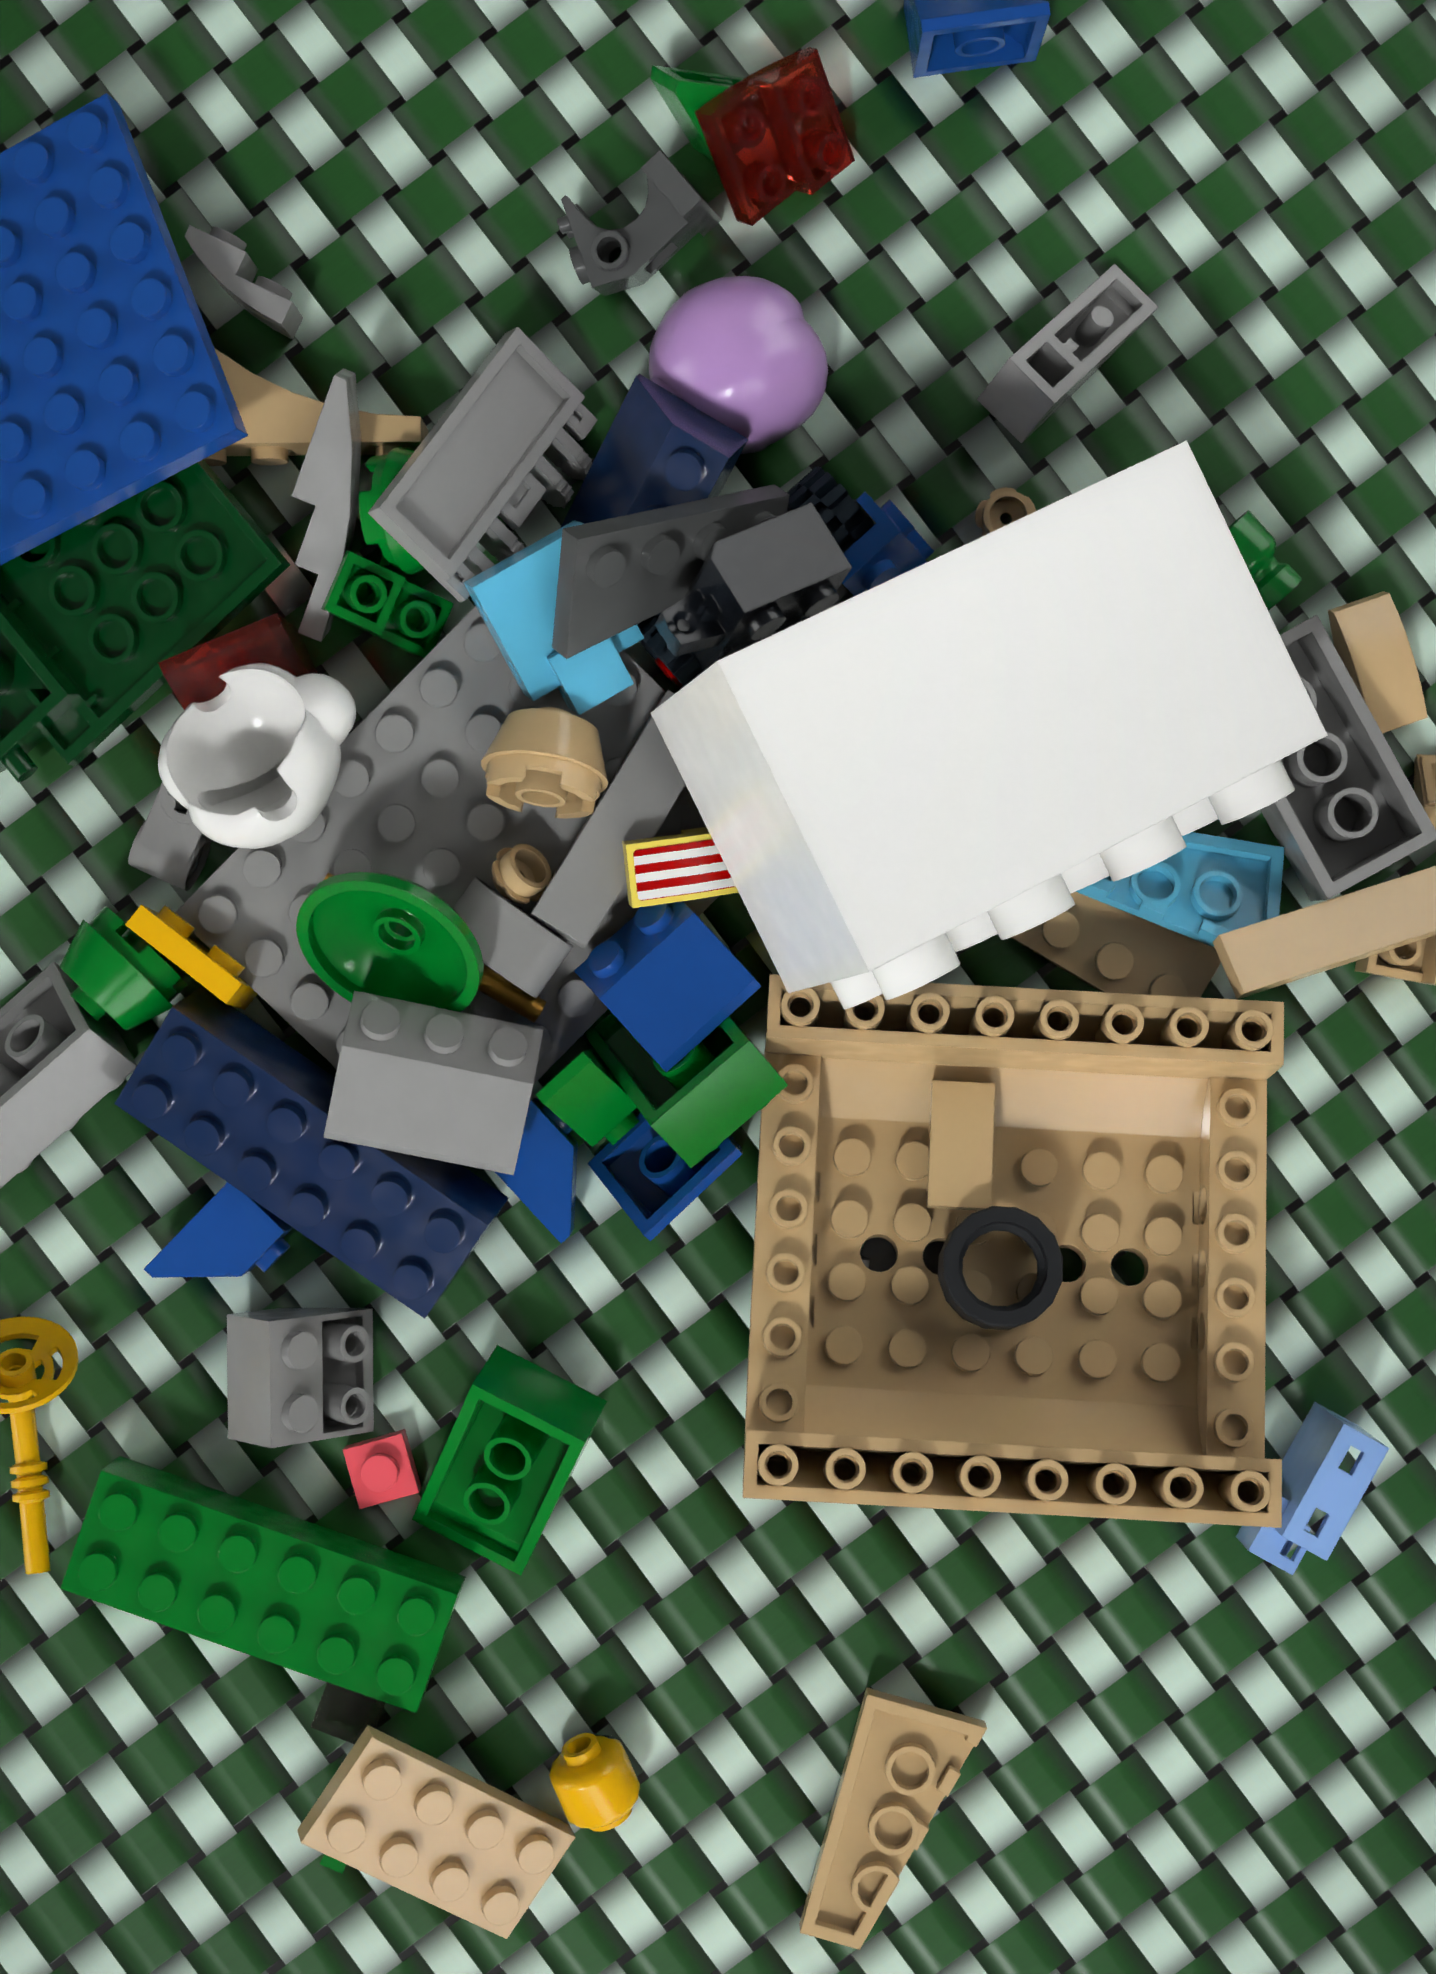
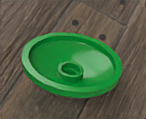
M378 872L338 874L316 885L309 892L299 910L296 932L303 955L314 972L331 989L351 1003L354 991L461 1012L472 1002L480 987L484 964L475 936L461 916L447 902L432 891L410 880Z

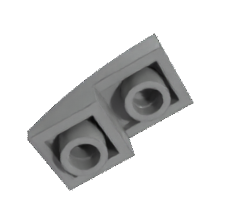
M189 225L185 238L219 285L255 318L293 340L303 317L294 303L290 301L292 293L282 285L263 276H258L255 284L252 283L258 268L248 253L244 251L247 244L237 236L218 227H212L208 234Z

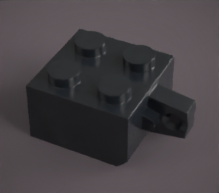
M809 503L716 541L685 598L662 611L655 626L674 657L694 652L703 669L706 670L716 661L830 607L838 599L837 589L852 569V566L814 505Z

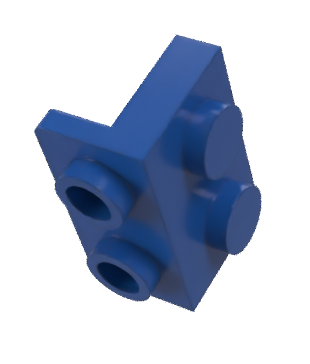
M866 491L856 501L876 524L844 552L852 569L842 584L854 596L927 563L926 559L934 553V550L890 499L880 508Z

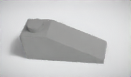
M1114 264L1014 353L977 400L1022 443L1099 369L1157 310L1158 306Z

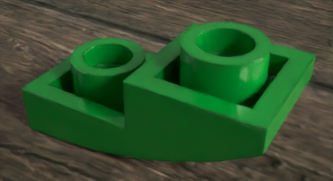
M346 550L321 609L424 659L436 646L454 603L406 581L405 577Z

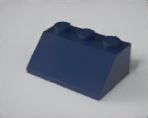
M638 374L560 528L574 520L586 524L719 496L749 439L698 410L643 375Z

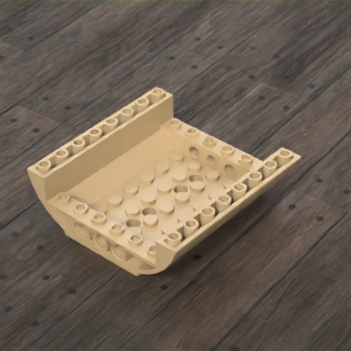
M770 974L764 1056L786 1081L788 1086L761 1109L747 1368L743 1498L1282 1528V1459L1265 1458L1267 1079L1284 1065V1002L927 983L890 1000H886L884 995L881 994L862 1004L844 1010L831 983L788 993L780 975ZM932 1080L996 1083L991 1206L1017 1207L1038 1217L1055 1235L1059 1248L1073 1250L1078 1254L1082 1262L1080 1277L1073 1282H1062L1054 1302L1039 1317L1009 1330L983 1329L962 1319L946 1302L938 1275L928 1270L923 1260V1252L928 1244L935 1241L945 1242L950 1232L970 1214L977 1212L976 1210L927 1208ZM991 1231L980 1235L969 1245L963 1258V1276L968 1288L979 1300L992 1306H1009L1020 1302L1031 1292L1037 1279V1261L1032 1249L1021 1237L1007 1231ZM883 1238L889 1241L896 1252L894 1266L883 1272H876L867 1268L860 1255L861 1247L867 1240ZM1128 1251L1136 1254L1141 1259L1144 1265V1276L1139 1284L1128 1286L1115 1279L1111 1271V1262L1116 1253Z

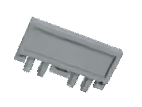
M516 327L502 336L378 498L368 514L459 602L466 601L470 594L463 582L495 565L476 547L478 542L500 562L525 548L523 543L518 541V538L497 516L512 530H515L522 525L540 499L545 500L547 504H551L553 507L565 508L571 500V496L574 493L571 489L572 486L563 479V476L544 458L543 454L557 467H560L567 476L572 477L573 480L584 481L592 465V459L589 458L588 454L583 451V448L563 427L577 441H580L587 436L598 420L581 403L585 396L519 327Z

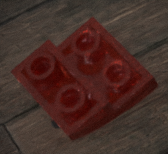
M805 48L758 70L732 85L695 111L735 218L738 222L753 226L795 191L813 195L855 161L816 48Z

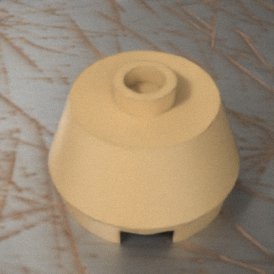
M528 708L511 712L506 717L481 760V767L486 772L485 778L487 780L486 784H488L486 796L504 807L519 812L523 811L525 802L540 807H556L555 818L586 817L594 813L596 800L600 793L608 787L598 729L587 720L572 715L570 712L560 708Z

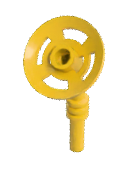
M12 1317L0 1320V1343L14 1339L37 1340L32 1350L13 1348L0 1354V1398L8 1400V1403H0V1414H10L15 1464L9 1467L10 1474L17 1477L10 1482L11 1488L18 1489V1492L12 1495V1502L19 1503L25 1574H37L51 1571L44 1503V1500L50 1497V1490L43 1489V1486L49 1483V1477L42 1475V1471L48 1469L47 1462L40 1459L35 1408L48 1403L67 1388L76 1374L79 1358L73 1337L62 1326L37 1317ZM58 1351L62 1357L63 1365L57 1380H53L55 1368L51 1356ZM42 1364L45 1368L44 1374L41 1379H37L35 1369Z

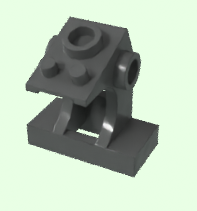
M660 150L641 167L647 175L648 196L646 206L638 218L624 228L608 230L597 227L577 203L574 204L566 195L561 199L566 215L558 218L557 223L561 233H566L569 239L574 237L577 246L569 248L575 272L583 285L590 282L592 288L604 296L645 284L698 232L704 237L722 220L686 177ZM621 252L620 257L614 261L616 255Z

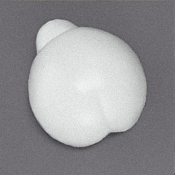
M254 663L235 667L218 676L226 682V686L215 698L206 702L190 703L164 736L158 756V770L164 786L173 798L189 810L191 820L200 832L222 845L249 849L264 848L281 843L304 831L316 820L326 806L338 776L341 762L340 745L353 728L356 719L355 701L349 690L337 679L325 674L315 673L296 677L274 665Z

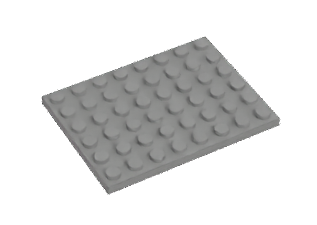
M475 606L340 745L341 762L338 776L329 800L316 820L304 831L276 845L258 849L238 848L176 913L195 928L193 933L210 949L217 945L241 963L245 969L239 977L251 986L261 998L337 1069L351 1002L331 989L314 972L300 948L296 932V922L299 910L309 892L324 880L328 872L334 876L350 872H378L398 876L417 883L438 895L453 908L475 877L497 890L493 882L492 863L497 860L496 854L498 851L507 847L513 848L517 844H528L540 851L550 866L552 879L589 816L569 819L555 818L556 807H540L525 802L523 811L519 812L504 807L486 796L488 784H486V772L481 767V760L506 717L511 712L520 709L555 707L566 710L572 715L592 723L599 732L609 785L649 721L651 712L656 709L666 692L623 650L619 655L634 684L581 715L576 714L567 707L558 688L532 701L523 694ZM686 785L654 837L681 834V830L706 827ZM605 790L600 793V796L595 802V807L601 799L602 795L604 794ZM625 883L584 949L564 938L573 945V948L538 997L547 1002L534 1023L479 990L472 1002L461 1011L462 1013L544 1029L534 1084L608 1009L574 970L588 958L596 946L610 939L635 916L639 908H632L629 905L627 883ZM719 896L683 902L699 917ZM530 900L527 904L514 903L531 914L538 901Z

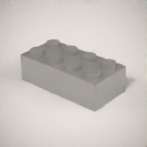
M1315 615L1280 636L1328 736L1281 759L1295 791L1260 809L1280 847H1285L1284 854L1310 901L1330 899L1436 840V830L1319 617Z

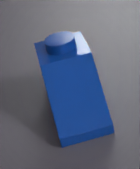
M534 1098L529 1103L514 1175L495 1173L552 1235L562 1243L571 1235L575 1225L578 1142L570 1134L573 1130L548 1107L544 1106L537 1098Z
M227 1182L156 1255L144 1270L152 1278L241 1277L254 1269L256 1265L265 1273L290 1248L291 1245L283 1238L293 1227Z

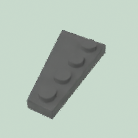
M773 484L563 528L552 648L568 659L661 613L685 598L716 541L787 513L790 494Z

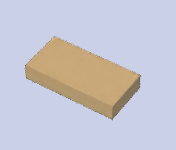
M932 1080L927 1208L980 1211L991 1207L996 1083Z

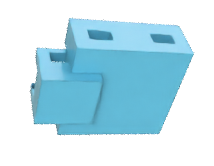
M574 520L463 583L523 694L532 701H535L558 688L567 707L576 714L581 715L634 684L619 653L643 640L644 636L636 624L568 659L552 648L563 528L584 524Z

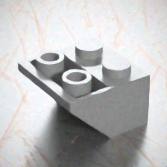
M276 1308L227 1314L228 1439L267 1448H276L373 1432V1309Z

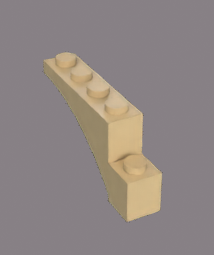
M215 349L248 436L205 458V462L209 466H221L227 463V456H251V463L278 466L288 464V456H306L324 403L293 393L253 374ZM359 411L361 455H387L396 447L415 451L428 434V428L420 416L385 415Z

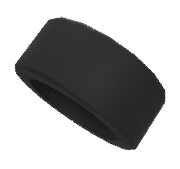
M991 1206L970 1214L948 1234L939 1254L938 1280L946 1302L962 1319L983 1329L1009 1330L1035 1320L1054 1302L1063 1281V1256L1055 1235L1038 1217L1017 1207ZM991 1231H1007L1021 1237L1030 1246L1037 1261V1279L1031 1292L1020 1302L1009 1306H992L979 1300L970 1291L963 1276V1258L969 1245L980 1235Z

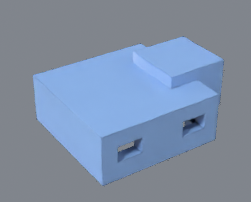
M1314 1402L1282 1460V1528L1241 1526L1236 1538L1249 1552L1291 1575L1295 1573L1306 1551L1327 1561L1389 1448L1357 1424ZM1350 1446L1361 1452L1348 1473L1340 1469L1339 1466ZM1318 1508L1327 1514L1314 1535L1310 1533L1311 1528L1307 1524L1315 1509ZM1293 1543L1298 1546L1292 1557L1289 1558L1286 1555Z

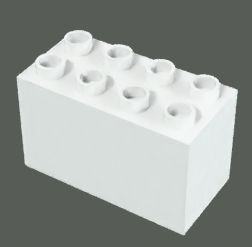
M1187 440L716 661L651 712L787 992L791 993L831 983L844 1010L862 1004L881 994L884 995L886 1000H890L913 991L957 968L961 963L956 952L978 944L997 934L1001 940L1030 930L1072 908L1075 902L1071 893L1090 886L1108 876L1114 882L1143 871L1186 848L1187 846L1182 836L1218 819L1221 825L1233 822L1294 792L1295 788L1281 759L1328 736Z

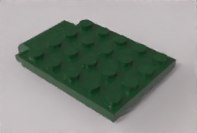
M204 459L0 566V773L7 769L18 783L31 777L38 767L28 756V753L44 737L47 738L68 765L77 766L290 566V563Z

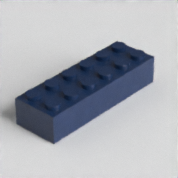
M200 986L175 1004L114 1104L425 1319L455 1279L509 1197L459 1164L324 1138L335 1081L334 1076L233 1006L225 1004L204 986Z

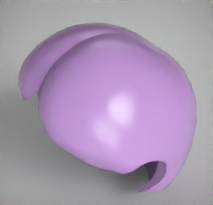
M721 277L688 290L663 316L655 332L649 353L650 380L749 439L741 454L762 451L798 429L814 414L826 389L828 376L827 356L819 337L805 321L800 303L786 289L759 277Z

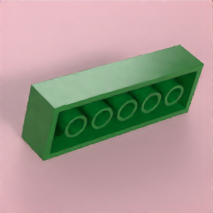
M118 1456L104 1467L99 1474L60 1589L417 1713L426 1693L466 1577Z

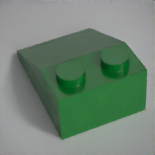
M609 1009L584 1033L649 1125L690 1168L694 1167L706 1155L718 1148L727 1137L756 1112L763 1109L777 1094L788 1086L786 1081L731 1016L727 1017L667 1073Z
M497 1345L468 1392L412 1520L521 1576L608 1401Z

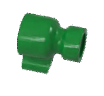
M1248 510L1228 528L1269 611L1302 581V578L1288 563H1279L1275 559L1276 541L1274 537Z

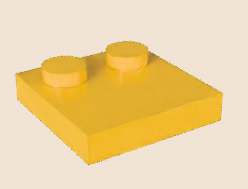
M140 905L125 924L225 1004L245 1010L257 996L252 987L239 977L245 967L217 945H214L209 951L190 935L195 928L166 905H164L159 913Z

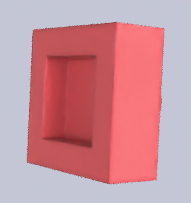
M405 1429L346 1445L343 1449L359 1510L420 1492L422 1486Z

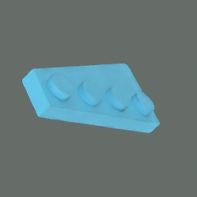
M1191 832L1182 836L1187 847L1175 855L1124 879L1113 882L1111 877L1108 876L1076 891L1214 947L1213 941L1220 934L1279 916L1285 847Z

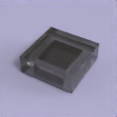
M327 1682L310 1727L355 1744L367 1725L375 1729L377 1728L386 1703Z

